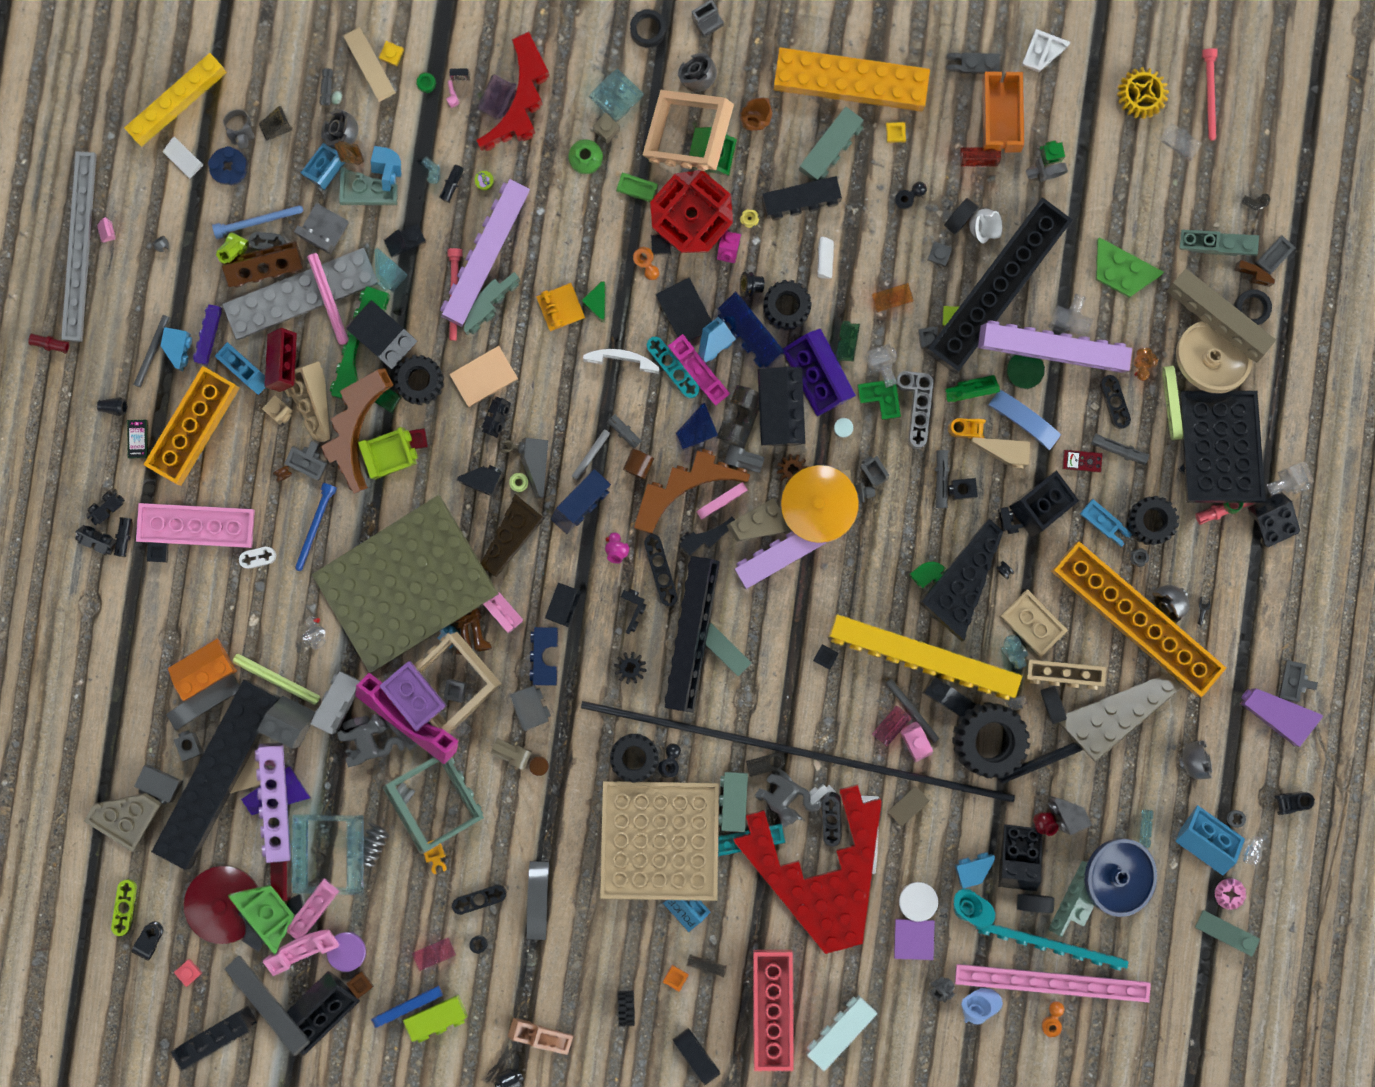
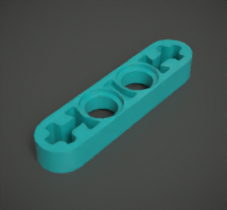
M656 336L649 338L647 341L648 352L686 398H696L699 394V386L662 339ZM652 341L660 343L658 347L661 351L663 349L666 350L659 357L656 356L659 352L655 348L651 349ZM665 355H669L673 359L672 363L668 366L661 362L662 357ZM676 370L684 372L685 376L682 380H676L673 377ZM689 378L690 381L687 383L690 387H696L694 389L695 394H687V387L685 385L681 387L680 384Z

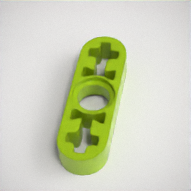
M131 879L121 881L117 887L111 930L116 936H123L131 929L137 885ZM128 883L132 890L127 892V897H131V899H121V896H125L126 893L123 886ZM126 902L129 905L127 913H122L119 910L120 903ZM128 916L127 919H123L122 925L125 926V929L120 932L116 925L121 923V918L117 917Z

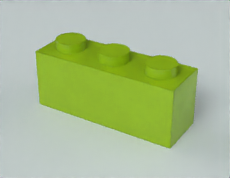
M458 994L408 1016L403 1021L412 1042L418 1040V1043L429 1039L428 1035L432 1033L439 1035L447 1031L446 1027L454 1025V1027L462 1025L465 1023L464 1019L468 1017V1014Z

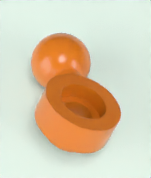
M640 247L635 251L633 260L636 265L645 267L644 274L648 280H656L660 272L656 266L651 264L654 258L653 252L648 247ZM642 253L646 254L647 258H644Z
M1052 1002L1049 1006L1051 1016L1046 1017L1042 1021V1030L1048 1037H1056L1061 1033L1062 1025L1058 1017L1062 1016L1065 1010L1061 1002ZM1055 1025L1054 1030H1049V1027Z

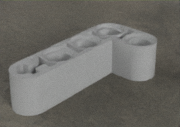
M903 371L896 378L897 388L902 391L913 392L908 443L913 449H920L927 442L933 379L926 373ZM900 377H907L910 382L909 385H902ZM920 379H926L928 387H921L919 385ZM917 398H924L926 400V406H919L917 404ZM921 416L924 419V425H917L915 417ZM917 430H924V432L921 431L919 433V439H922V441L916 444L913 438L917 436Z

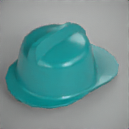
M961 889L955 894L953 906L954 912L959 919L968 921L979 928H986L992 925L996 915L993 906L987 900L970 889Z

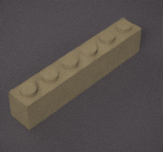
M1186 268L1167 290L1173 299L1182 303L1187 310L1197 315L1204 323L1211 326L1219 335L1230 341L1234 347L1240 349L1249 359L1254 360L1256 363L1276 341L1274 337Z

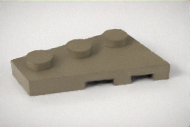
M774 498L727 525L737 542L792 532L786 524L782 511Z

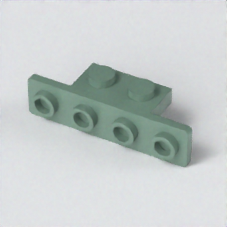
M1082 861L1049 927V931L1062 937L1071 920L1085 926L1094 907L1085 888L1084 879L1087 862Z

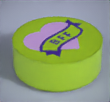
M480 171L475 176V184L478 189L487 191L493 187L494 178L490 172Z

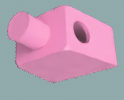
M917 722L899 729L915 763L933 754V749L922 727Z

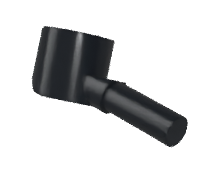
M1202 597L1199 598V625L1203 624L1206 610L1211 607L1210 598L1207 604H1202Z

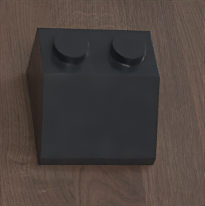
M491 465L488 468L482 466L457 477L459 483L496 498L504 479L500 469Z

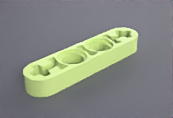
M1165 366L1162 368L1170 437L1171 440H1180L1183 437L1175 368L1174 366Z

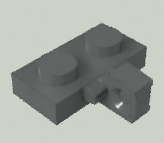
M313 440L310 442L309 447H304L303 450L295 446L291 447L284 464L319 481L328 463L319 459L320 454L317 451L321 443Z
M1286 660L1279 698L1299 702L1301 692L1305 693L1306 689L1317 690L1318 682L1309 681L1308 675H1305L1306 664Z

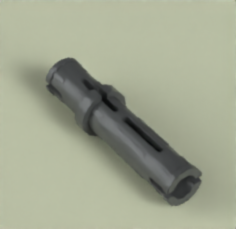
M1095 433L1091 445L1120 455L1127 461L1132 460L1144 466L1149 458V454L1138 451L1131 445H1123Z
M937 450V464L935 468L936 508H948V472H950V468H948V450Z

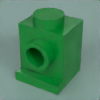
M1050 141L1045 143V146L1039 147L1044 165L1062 162L1066 157L1062 142Z

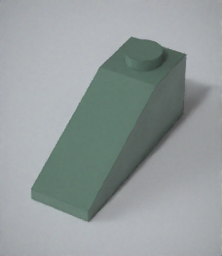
M1204 910L1195 925V928L1250 956H1253L1260 941L1254 935Z

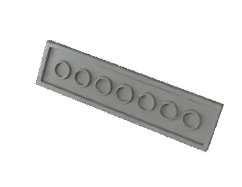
M365 248L322 264L334 301L365 290L366 286L372 287L379 284ZM312 269L222 304L236 340L325 306Z

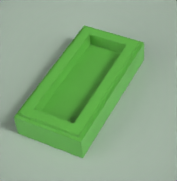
M622 172L616 192L651 202L655 196L658 184Z

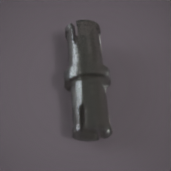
M689 954L688 962L686 963V966L702 970V973L706 974L708 972L722 978L727 968V965L712 962L710 958L703 959Z

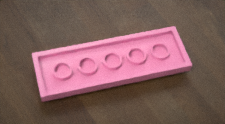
M139 503L136 542L252 548L255 510Z

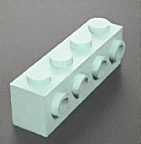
M859 995L857 998L852 997L846 1004L848 1007L845 1011H839L833 1018V1024L830 1027L828 1025L825 1026L820 1032L821 1037L817 1041H811L807 1046V1056L823 1071L834 1062L877 1015V1012Z

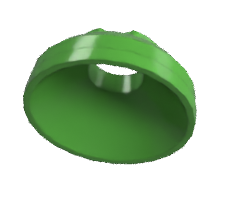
M583 139L572 145L568 159L571 167L576 172L591 174L600 168L603 154L597 143L592 140ZM583 149L591 152L590 158L586 160L582 159L579 154Z

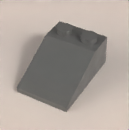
M531 686L509 694L524 731L549 722L548 717L551 714L548 707L542 704L541 699H544L540 688L536 689L535 686Z

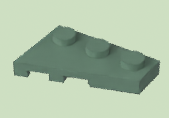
M341 167L340 205H397V184H392L390 192L383 191L381 179L371 178L363 173L347 170V168Z

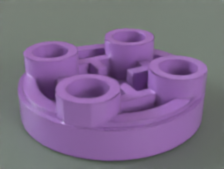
M342 932L334 936L339 943V947L326 952L329 963L335 969L343 972H349L358 968L366 957L364 941L354 932Z

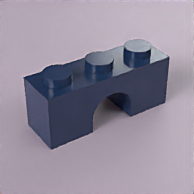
M534 627V631H531L530 642L534 643V651H530V662H533V670H530V681H533V685L557 686L558 666L546 665L543 661V653L547 648L558 647V628Z

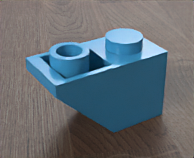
M719 317L702 330L698 355L705 362L713 360L720 351L729 348L732 342L736 340L727 325Z
M164 327L161 347L174 367L179 371H184V367H187L189 360L187 351L192 346L191 334L187 331Z
M988 852L978 854L976 859L970 860L967 857L958 860L959 863L955 864V869L961 888L964 889L982 884L995 860L994 855H989Z

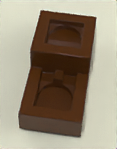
M1242 260L1236 263L1234 271L1253 275L1251 283L1271 287L1275 283V279L1260 267Z

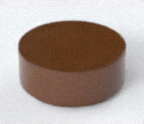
M538 756L531 760L529 769L532 774L542 776L548 771L549 763L544 757Z

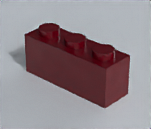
M281 327L267 334L266 388L282 392L294 386L297 333Z

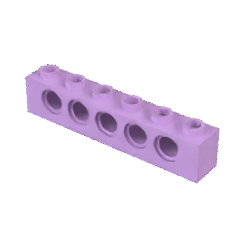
M282 743L259 744L258 750H255L256 762L259 761L260 769L256 770L257 781L261 780V788H258V799L262 800V807H259V817L263 819L264 826L260 828L261 838H265V845H262V856L266 857V862L290 861L291 847L284 747ZM272 760L275 763V767L267 768L265 762ZM273 779L276 781L277 786L271 788L267 786L266 781ZM274 798L278 801V805L272 807L268 804V800ZM270 818H277L279 824L276 826L269 823ZM272 837H278L281 840V842L279 844H273L270 841V839Z

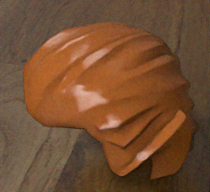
M754 98L747 101L746 106L741 110L740 121L746 130H763L770 124L773 113L769 98Z

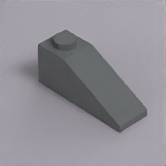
M524 438L522 442H519L518 453L521 454L520 459L535 498L540 499L544 497L548 440Z

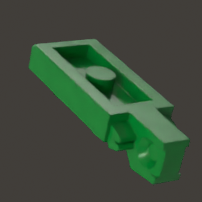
M995 375L958 382L957 386L945 389V396L947 402H957L958 400L1000 392V387Z

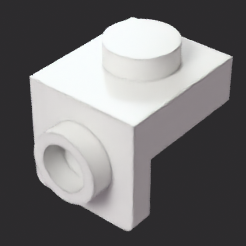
M822 784L818 789L814 787L809 791L810 802L815 804L828 792L835 791L830 785L826 787Z

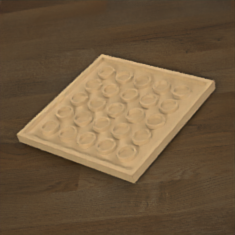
M603 782L600 899L717 901L719 783Z

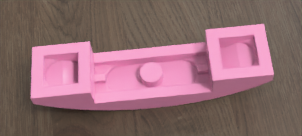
M330 930L317 931L282 946L276 954L272 953L267 956L263 963L272 976H275L290 969V965L317 952L324 954L339 947V943Z

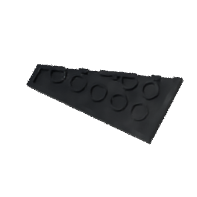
M990 518L985 521L919 602L961 642L965 641L974 609L979 602L987 573L992 565L994 553L997 551L1003 534V530Z

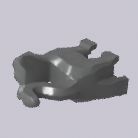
M378 714L373 715L367 724L359 725L350 732H345L344 730L337 732L340 741H355L356 750H345L348 756L345 759L348 768L361 765L370 759L389 755L393 745H397L400 751L404 749V742L398 737H391L387 740L384 749L378 748L373 734L383 733L390 729Z
M780 768L777 769L775 775L770 774L767 778L771 785H777L778 788L772 794L760 788L755 794L758 800L764 799L769 807L779 814L781 825L784 827L793 824L797 819H803L794 809L788 807L798 795L803 796V805L810 812H816L822 806L820 800L815 804H811L809 791L795 783Z

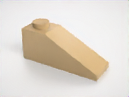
M972 438L970 440V444L1004 464L1012 465V469H1023L1024 466L1029 465L1030 442L986 438Z

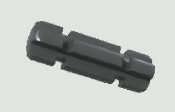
M323 68L320 90L322 96H320L319 103L323 106H329L331 102L329 96H331L332 91L331 78H333V70Z

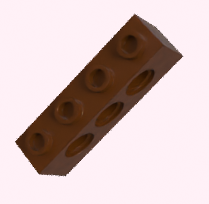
M297 241L239 255L230 263H222V269L228 287H241L245 283H257L267 277L277 278L283 273H296L303 269V259ZM282 258L285 259L287 262L281 264L278 263L277 260ZM261 263H265L268 265V267L261 268L258 265ZM247 268L249 272L243 273L240 269Z

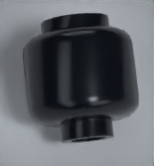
M508 1068L496 1076L494 1086L522 1087L521 1082L524 1079L519 1071L515 1072L513 1069Z

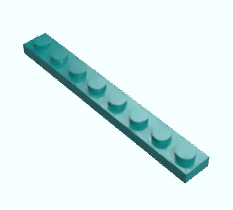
M996 924L986 928L974 926L976 929H979L978 933L989 936L990 933L997 934V938L1007 941L1008 938L1016 939L1015 943L1027 946V943L1035 944L1034 948L1046 951V948L1054 949L1053 953L1063 956L1065 953L1072 954V958L1081 961L1084 958L1091 959L1090 963L1100 966L1103 963L1110 964L1109 968L1121 971V968H1128L1129 961L1123 958Z

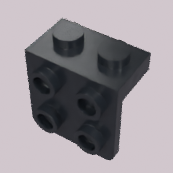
M1283 492L1272 495L1264 503H1255L1253 506L1248 507L1249 514L1258 522L1266 547H1271L1300 532L1293 502Z

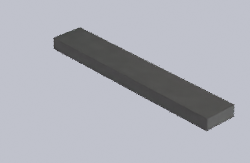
M238 955L225 968V971L293 1055H297L310 1041L245 960Z

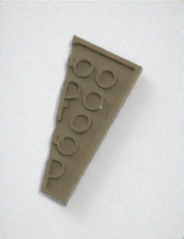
M1167 673L1066 714L1067 720L1061 721L1058 724L1096 762L1180 691L1182 687Z

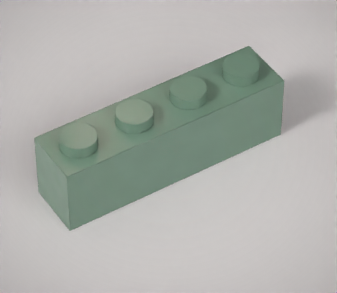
M845 106L801 163L799 171L812 181L825 179L829 174V167L831 165L835 166L840 160L839 154L842 150L847 151L852 144V141H850L854 135L858 136L863 130L862 124L864 120Z

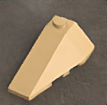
M318 361L295 368L294 386L286 389L285 392L296 403L294 408L303 415L305 419L304 425L313 440L318 442L330 440L326 382L320 363Z

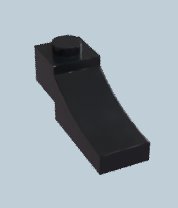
M731 516L723 524L703 533L696 534L693 531L690 534L687 532L680 538L682 542L679 546L689 556L703 544L710 549L729 531L727 525L735 519Z

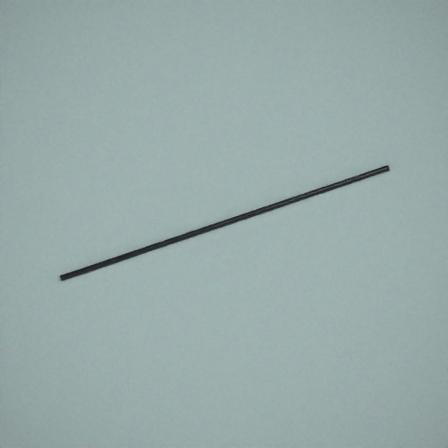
M582 701L581 709L1014 803L1015 795L595 703Z

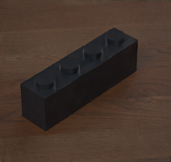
M837 176L762 193V200L767 219L772 218L774 221L782 219L783 215L787 214L796 216L804 210L813 212L819 210L821 206L839 205L838 202H841L842 196Z

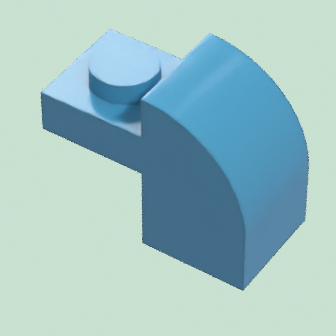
M374 146L370 161L371 172L383 174L382 190L390 192L392 184L395 185L396 177L402 176L400 157L389 148Z

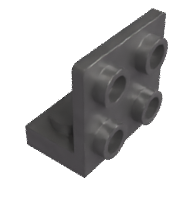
M316 203L302 227L297 226L294 232L298 237L331 255L349 221Z

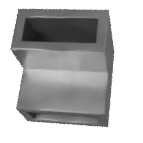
M709 0L691 11V18L704 38L724 26V22L718 14V8L713 0Z

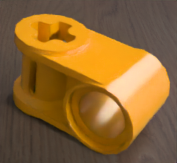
M957 418L948 425V432L953 437L968 439L985 438L983 436V427L986 420ZM955 423H959L962 426L960 433L954 430L953 426Z

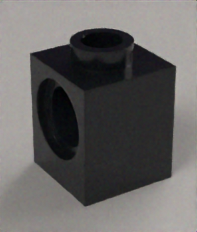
M976 478L952 480L951 485H948L949 496H952L953 501L977 498ZM958 485H965L967 493L960 494L957 490Z

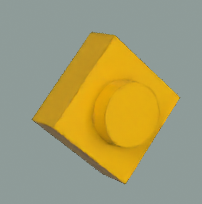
M385 41L379 55V60L397 67L404 48Z

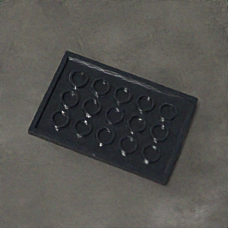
M1181 391L1180 407L1183 428L1186 502L1264 503L1266 499L1258 391H1229L1226 393Z

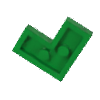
M896 379L857 385L860 404L879 401L881 420L901 417Z

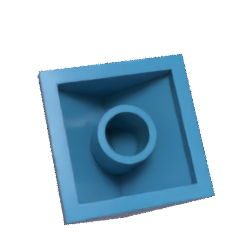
M323 143L301 171V174L322 190H325L346 162L341 158L337 150Z

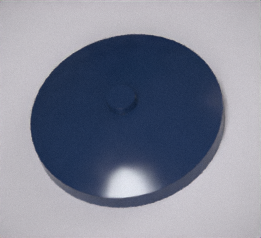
M1116 838L1101 844L1091 855L1085 869L1084 880L1087 895L1095 907L1106 914L1125 917L1137 913L1150 901L1157 884V868L1151 853L1142 844L1126 838Z

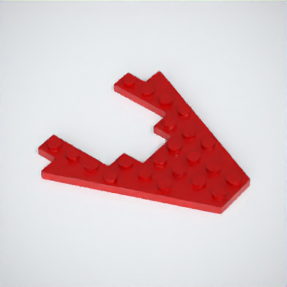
M858 784L839 789L855 844L836 850L841 869L804 878L799 860L780 865L765 810L747 814L746 819L750 834L734 838L735 844L825 954L863 944L882 801L881 798L863 802Z

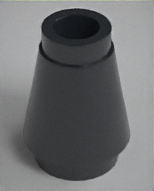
M121 397L99 400L97 402V410L99 412L116 416L125 415L127 412V401Z

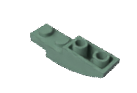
M1181 230L1180 249L1227 256H1258L1259 235Z
M515 272L500 284L494 278L479 294L465 321L463 330L467 335L470 333L472 335L481 328L480 325L484 321L489 322L493 319L496 312L493 304L500 303L505 298L504 294L509 290L510 292L514 291L519 286L520 278Z

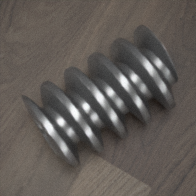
M369 822L368 824L372 829H365L369 836H362L365 844H358L362 850H355L359 857H352V859L366 866H375L376 863L372 859L379 858L376 852H382L383 849L379 845L386 844L383 838H388L389 834L382 827Z

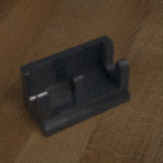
M558 582L545 619L569 627L582 591Z

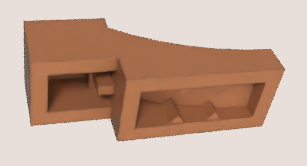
M513 1018L508 1037L513 1041L530 1044L532 1047L568 1055L573 1039L571 1034L517 1018Z

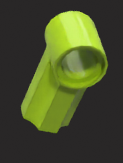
M231 232L227 236L225 243L216 252L219 262L223 264L230 263L238 255L245 254L249 241Z

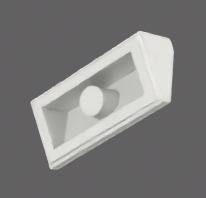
M176 137L170 140L163 151L189 178L203 166Z
M826 237L819 239L818 278H832L834 242Z

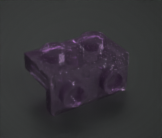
M493 74L476 109L494 119L504 117L509 109L507 106L509 100H512L517 90L515 87L517 84L514 82L509 83Z

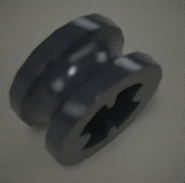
M1004 561L1001 562V566L996 567V570L1007 580L1010 574H1014L1012 568Z
M481 935L473 937L469 943L471 951L476 954L484 952L488 946L487 939ZM478 939L482 941V942H481V944L483 945V948H482V949H481V947H480L479 949H476V948H475V947H476V944H474V941H475V940H476V942L478 941Z

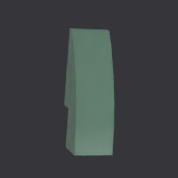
M712 623L709 624L706 646L739 676L751 662Z

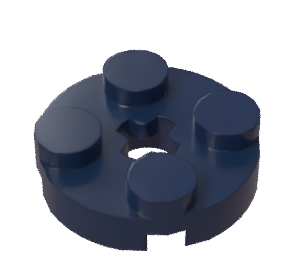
M230 146L215 151L208 161L209 172L219 184L236 185L246 176V158L239 150ZM226 162L233 163L231 165L232 169L230 171L228 169H223L225 167L224 164Z

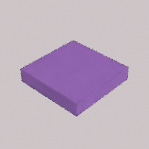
M895 919L894 959L933 960L934 920L918 922L910 919Z

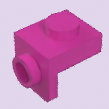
M726 231L720 239L717 260L735 263L741 234Z

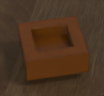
M363 971L346 983L357 999L374 987Z

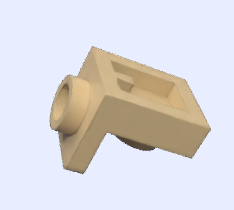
M276 395L262 408L279 425L282 422L285 424L291 418L293 411Z

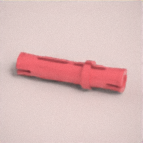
M1229 503V506L1232 509H1237L1239 503ZM1243 503L1242 508L1253 505L1254 503ZM1219 504L1217 506L1212 505L1209 509L1196 513L1195 517L1198 524L1202 525L1214 519L1219 520L1222 516L1229 513L1224 508V504Z

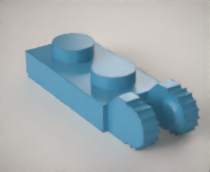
M1091 499L1080 512L1082 517L1120 547L1124 545V542L1114 534L1117 529L1125 537L1130 538L1132 536L1119 520L1094 499Z

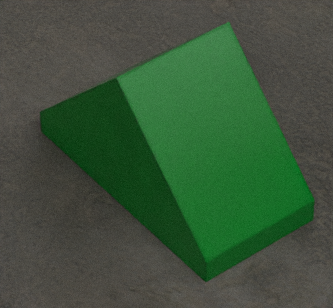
M601 281L582 299V303L600 322H605V281Z

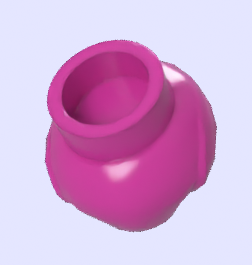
M613 532L605 538L606 542H608L605 546V552L608 555V561L619 564L623 558L628 556L629 546L627 543L621 542V537L618 533Z

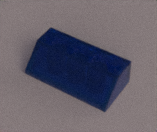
M735 291L718 308L717 312L719 314L717 317L729 325L730 331L736 339L739 338L742 341V348L747 354L751 353L754 356L753 361L759 369L762 367L769 368L783 357L784 350Z

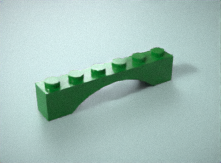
M366 286L365 291L362 290L360 293L359 301L361 303L359 309L356 308L353 319L370 300L376 303L383 311H386L390 295L387 292ZM349 331L347 337H349L348 343L343 346L341 353L343 355L342 362H339L336 367V380L332 381L330 386L331 395L341 400L342 394L340 391L359 380L356 369V355L360 341Z

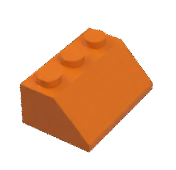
M218 638L168 668L172 683L182 701L190 699L209 686L237 672Z

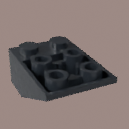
M1004 824L998 887L1037 891L1041 883L1042 834L1038 833L1035 828Z

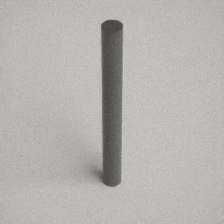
M162 315L133 385L141 388L162 338L164 327L167 326L170 317Z
M889 679L886 682L888 687L922 727L931 741L935 743L940 738L893 679Z

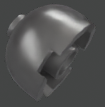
M706 53L692 55L693 59L689 60L686 64L683 62L678 69V77L681 83L690 91H704L716 80L717 69L713 60Z
M336 109L330 113L332 116L328 121L324 120L321 137L327 145L337 149H341L339 146H342L344 149L355 142L358 136V123L348 112Z
M1164 585L1152 593L1154 595L1151 598L1152 604L1175 624L1188 613L1189 599L1187 592L1183 588L1175 585Z
M1205 740L1195 741L1187 745L1183 751V758H1179L1181 769H1185L1190 777L1198 780L1212 778L1210 774L1212 773L1210 754L1208 755L1204 750L1207 747Z

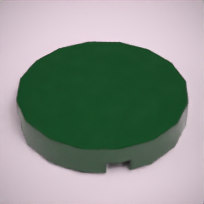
M1014 355L1007 364L1006 374L1013 386L1028 390L1036 387L1042 381L1045 375V366L1042 359Z

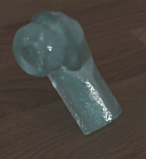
M425 157L421 164L429 170L427 180L431 184H436L440 180V167L430 158Z

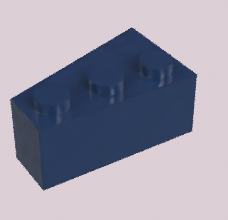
M594 469L556 507L550 520L564 533L568 534L575 525L578 526L585 519L584 516L587 512L591 513L597 507L596 503L599 499L603 501L610 493L608 489L611 484Z

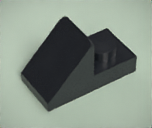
M416 224L401 232L399 229L396 230L384 242L393 258L426 243V240L419 225Z

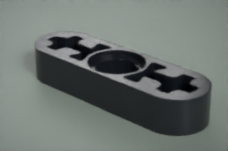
M1107 375L1101 380L1100 387L1114 427L1124 429L1130 425L1131 417L1118 379L1113 375ZM1107 379H1109L1110 382H1114V385H1112L1113 392L1117 390L1118 393H1113L1110 396H1108L1107 393H1110L1111 390L1109 386H1105ZM1112 397L1120 399L1121 404L1119 407L1111 405L1110 400ZM1123 408L1124 411H1121L1120 414L1122 418H1126L1124 425L1117 422L1119 414H1114L1113 411Z
M828 792L822 801L823 840L829 846H837L842 838L841 798L835 792ZM829 799H833V802H834L833 809H830V808H831V802L829 801ZM830 815L835 816L837 822L831 823L827 820V817ZM832 829H834L835 839H832L830 836Z
M497 884L459 896L453 901L452 909L456 914L462 915L500 903L506 898L507 890L504 886ZM496 888L499 891H503L500 899L494 896L490 898L492 902H488L489 898L485 891H489V895L493 894ZM482 894L485 898L484 904L477 905L474 902L475 895ZM467 897H470L471 905L474 907L470 908L469 904L461 911L460 908H456L459 900L462 903L468 902Z

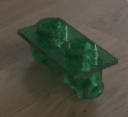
M843 321V324L840 325L839 337L841 341L838 342L835 355H837L838 361H854L860 324Z

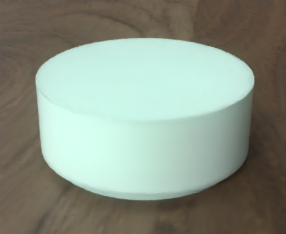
M841 418L836 421L834 432L837 436L846 438L853 432V424L849 419Z

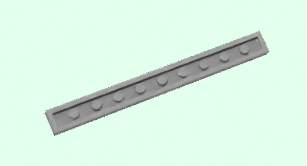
M76 151L61 337L63 341L82 342L97 155L94 152Z

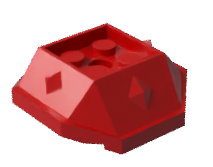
M701 170L675 173L650 202L652 229L680 253H708L733 225L731 194ZM689 210H694L697 215L694 218H689L686 213Z

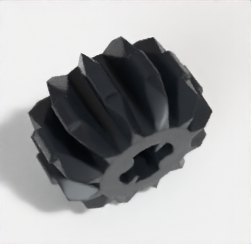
M625 652V660L621 657L617 658L622 664H614V667L621 668V670L615 672V675L623 674L619 678L620 681L626 676V684L630 683V678H633V682L636 684L637 679L635 676L643 679L644 677L639 672L647 671L645 668H640V666L646 664V661L638 662L642 658L641 655H638L636 660L634 659L635 652H631V658H628V654ZM629 662H632L631 665L635 664L636 666L633 669L634 673L629 674L630 671L626 672L625 670Z

